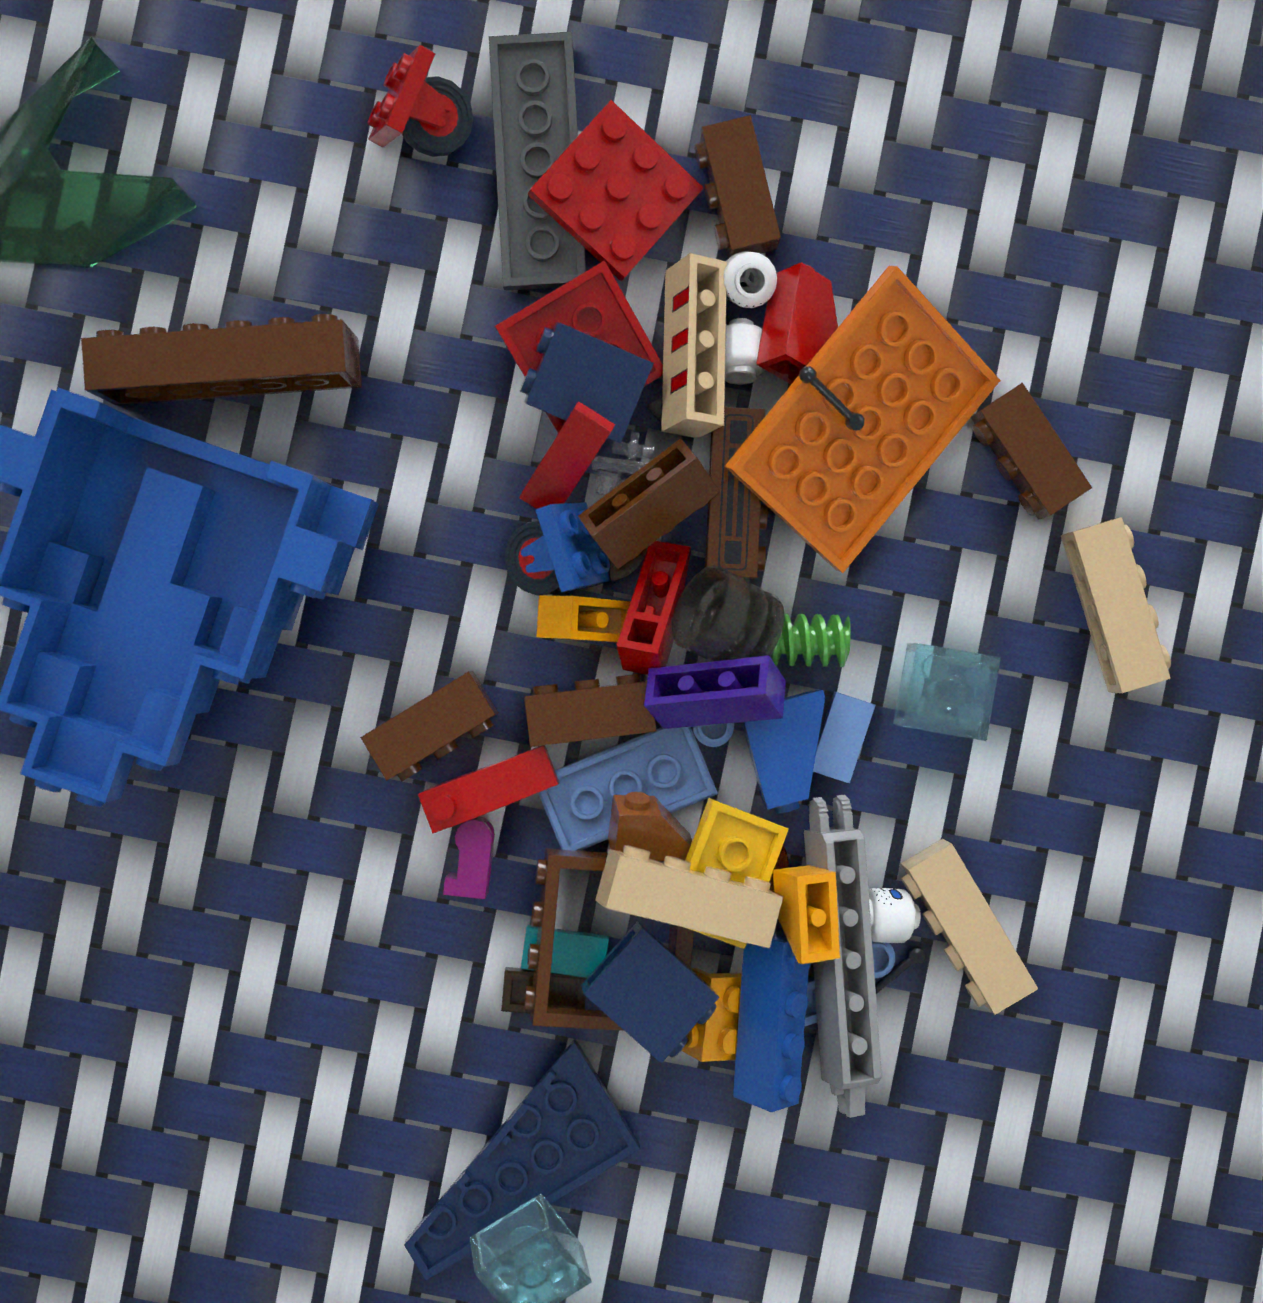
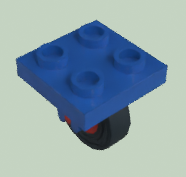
M586 502L550 504L536 509L539 521L527 522L514 531L507 541L504 556L506 570L513 583L521 590L539 596L554 594L560 590L562 593L598 586L611 581L608 573L610 569L608 556L593 539L578 515L588 509Z

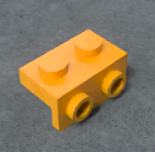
M691 968L716 992L719 998L715 1002L717 1007L712 1016L701 1025L697 1023L686 1035L688 1041L681 1051L701 1062L736 1060L742 973L709 974L698 968Z

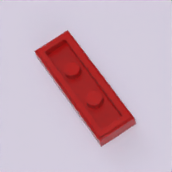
M578 401L519 498L536 509L550 504H565L612 432L615 424Z

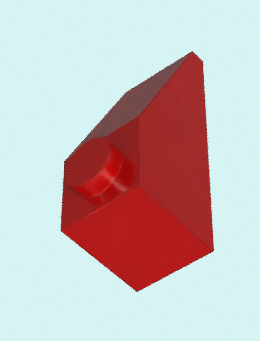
M655 541L648 546L617 642V650L623 670L648 675L649 668L666 667L674 642L691 547Z
M542 745L432 786L419 793L418 796L431 831L434 834L559 784V780L546 746Z

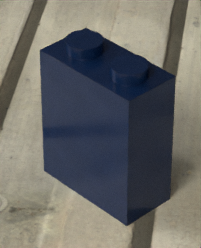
M560 322L555 323L553 330L545 327L536 348V352L543 354L537 370L528 369L520 392L527 394L524 403L567 420L579 401L615 424L608 438L621 443L654 363Z
M638 921L581 984L583 994L661 1064L668 1056L673 1058L684 1048L688 1041L686 1035L697 1023L701 1025L712 1016L717 1007L715 1002L719 998L716 992Z

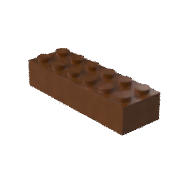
M332 314L314 315L311 317V322L295 323L293 318L277 317L269 319V325L252 326V323L249 321L235 320L226 322V328L209 329V326L206 324L193 323L183 325V331L166 332V329L163 327H143L139 329L140 334L124 335L119 330H100L96 332L97 337L81 338L85 391L114 405L362 388L359 341L342 319L338 320L337 316Z

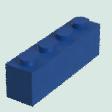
M775 927L770 948L747 943L745 949H743L733 1089L734 1098L771 1113L799 1104V1095L802 1088V1053L805 1047V1012L808 1006V972L811 964H800L797 962L783 929Z

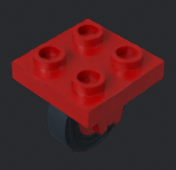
M419 45L409 55L403 53L398 64L395 62L392 64L383 84L389 91L384 96L382 102H376L367 122L368 125L373 127L368 140L381 147H385L402 134L406 142L416 151L432 157L449 155L463 146L471 133L473 123L471 103L464 91L453 81L439 76L426 77L435 56L434 52Z

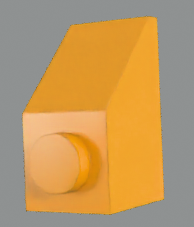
M539 595L536 637L618 642L630 601L579 596Z
M812 865L773 870L774 893L783 897L778 920L797 962L807 964L839 959L836 872Z

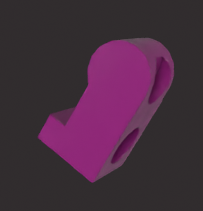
M479 816L463 822L457 829L455 842L460 850L457 873L449 872L445 877L443 895L486 899L489 893L495 839L494 828L486 818Z

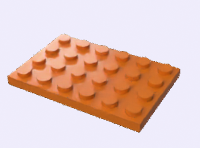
M888 266L807 365L815 369L817 378L852 413L863 415L865 420L863 428L858 431L847 428L846 418L810 383L802 382L798 376L725 465L735 477L828 564L841 573L845 572L1001 381L898 266Z

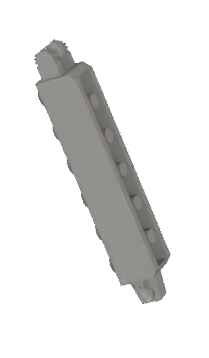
M837 795V797L833 798L832 802L834 827H829L826 801L822 797L813 798V800L809 801L810 829L804 830L806 865L836 872L840 958L813 962L821 1079L830 1084L831 1093L834 1096L837 1095L839 1111L851 1118L865 1115V1090H869L870 1085L878 1084L882 1078L865 838L860 829L853 828L850 799L846 795Z

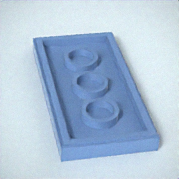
M659 727L656 729V732L642 734L555 770L559 780L558 785L538 792L561 850L574 851L583 850L608 839L613 795L642 792L649 796H655L670 813H673L718 794L691 727L670 729Z

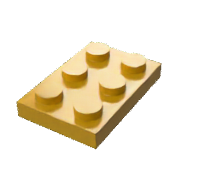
M708 798L685 861L691 862L689 870L701 873L705 872L706 866L730 872V880L744 883L745 877L748 876L769 882L789 829ZM693 930L745 949L747 944L746 942Z

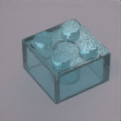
M907 643L893 724L987 741L1001 657L921 643Z
M542 1193L470 1237L475 1275L499 1303H559L592 1283L582 1244Z

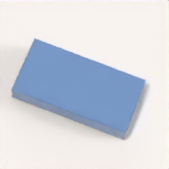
M834 691L818 739L813 772L850 784L876 706L875 704Z

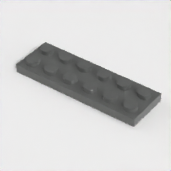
M572 32L489 36L504 291L559 288L586 272L585 248L527 194L530 188L578 137Z

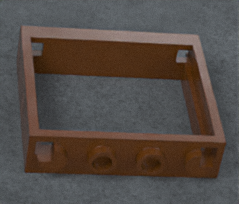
M545 848L544 860L538 859L535 885H542L541 901H533L531 927H538L537 944H529L527 968L534 970L533 986H525L524 1011L530 1012L533 1026L624 1031L602 1010L547 1007L560 868L603 871L608 853ZM670 924L668 949L691 969L694 931Z

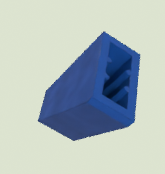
M821 689L785 697L782 719L741 722L763 805L767 810L774 808L776 814L800 808L799 801L809 799L825 703L824 691Z

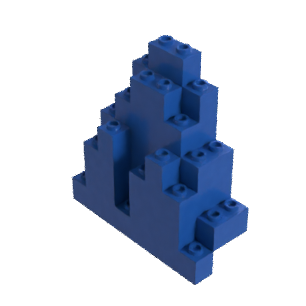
M58 388L57 391H50L35 436L0 425V491L20 497L0 554V596L4 597L2 605L28 612L0 692V710L10 713L9 720L16 724L36 727L20 774L35 779L34 786L51 792H61L62 789L77 793L76 800L79 802L102 807L104 803L121 799L135 757H137L136 764L157 771H161L163 766L179 764L195 716L199 713L209 712L219 681L238 684L239 681L250 683L251 679L266 678L281 631L293 629L304 595L324 600L326 593L339 595L354 549H364L379 504L372 499L331 486L312 474L274 461H270V464L255 460L130 417L104 403Z

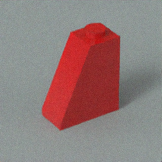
M802 262L776 273V289L772 297L767 301L756 363L757 366L789 384L795 381L799 376L800 370L809 364L838 328L831 281L816 272L813 267Z

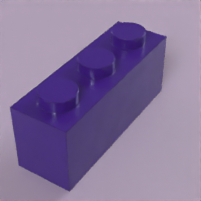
M770 656L649 668L644 706L663 729L782 719L786 680Z

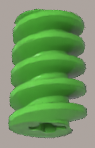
M771 613L764 614L762 653L763 656L769 654L776 666L782 654H786L789 666H794L798 654L803 655L806 666H811L815 655L820 656L823 667H828L832 655H836L839 667L845 666L850 652L851 627L849 616H847L844 625H842L839 615H831L826 625L823 616L815 614L809 626L805 614H798L793 625L788 614H781L777 625H775Z

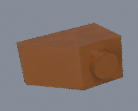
M642 792L613 795L608 842L611 850L623 852L625 845L651 852L649 859L654 861H665L666 856L682 860L686 859L692 843L690 833L655 796H649Z

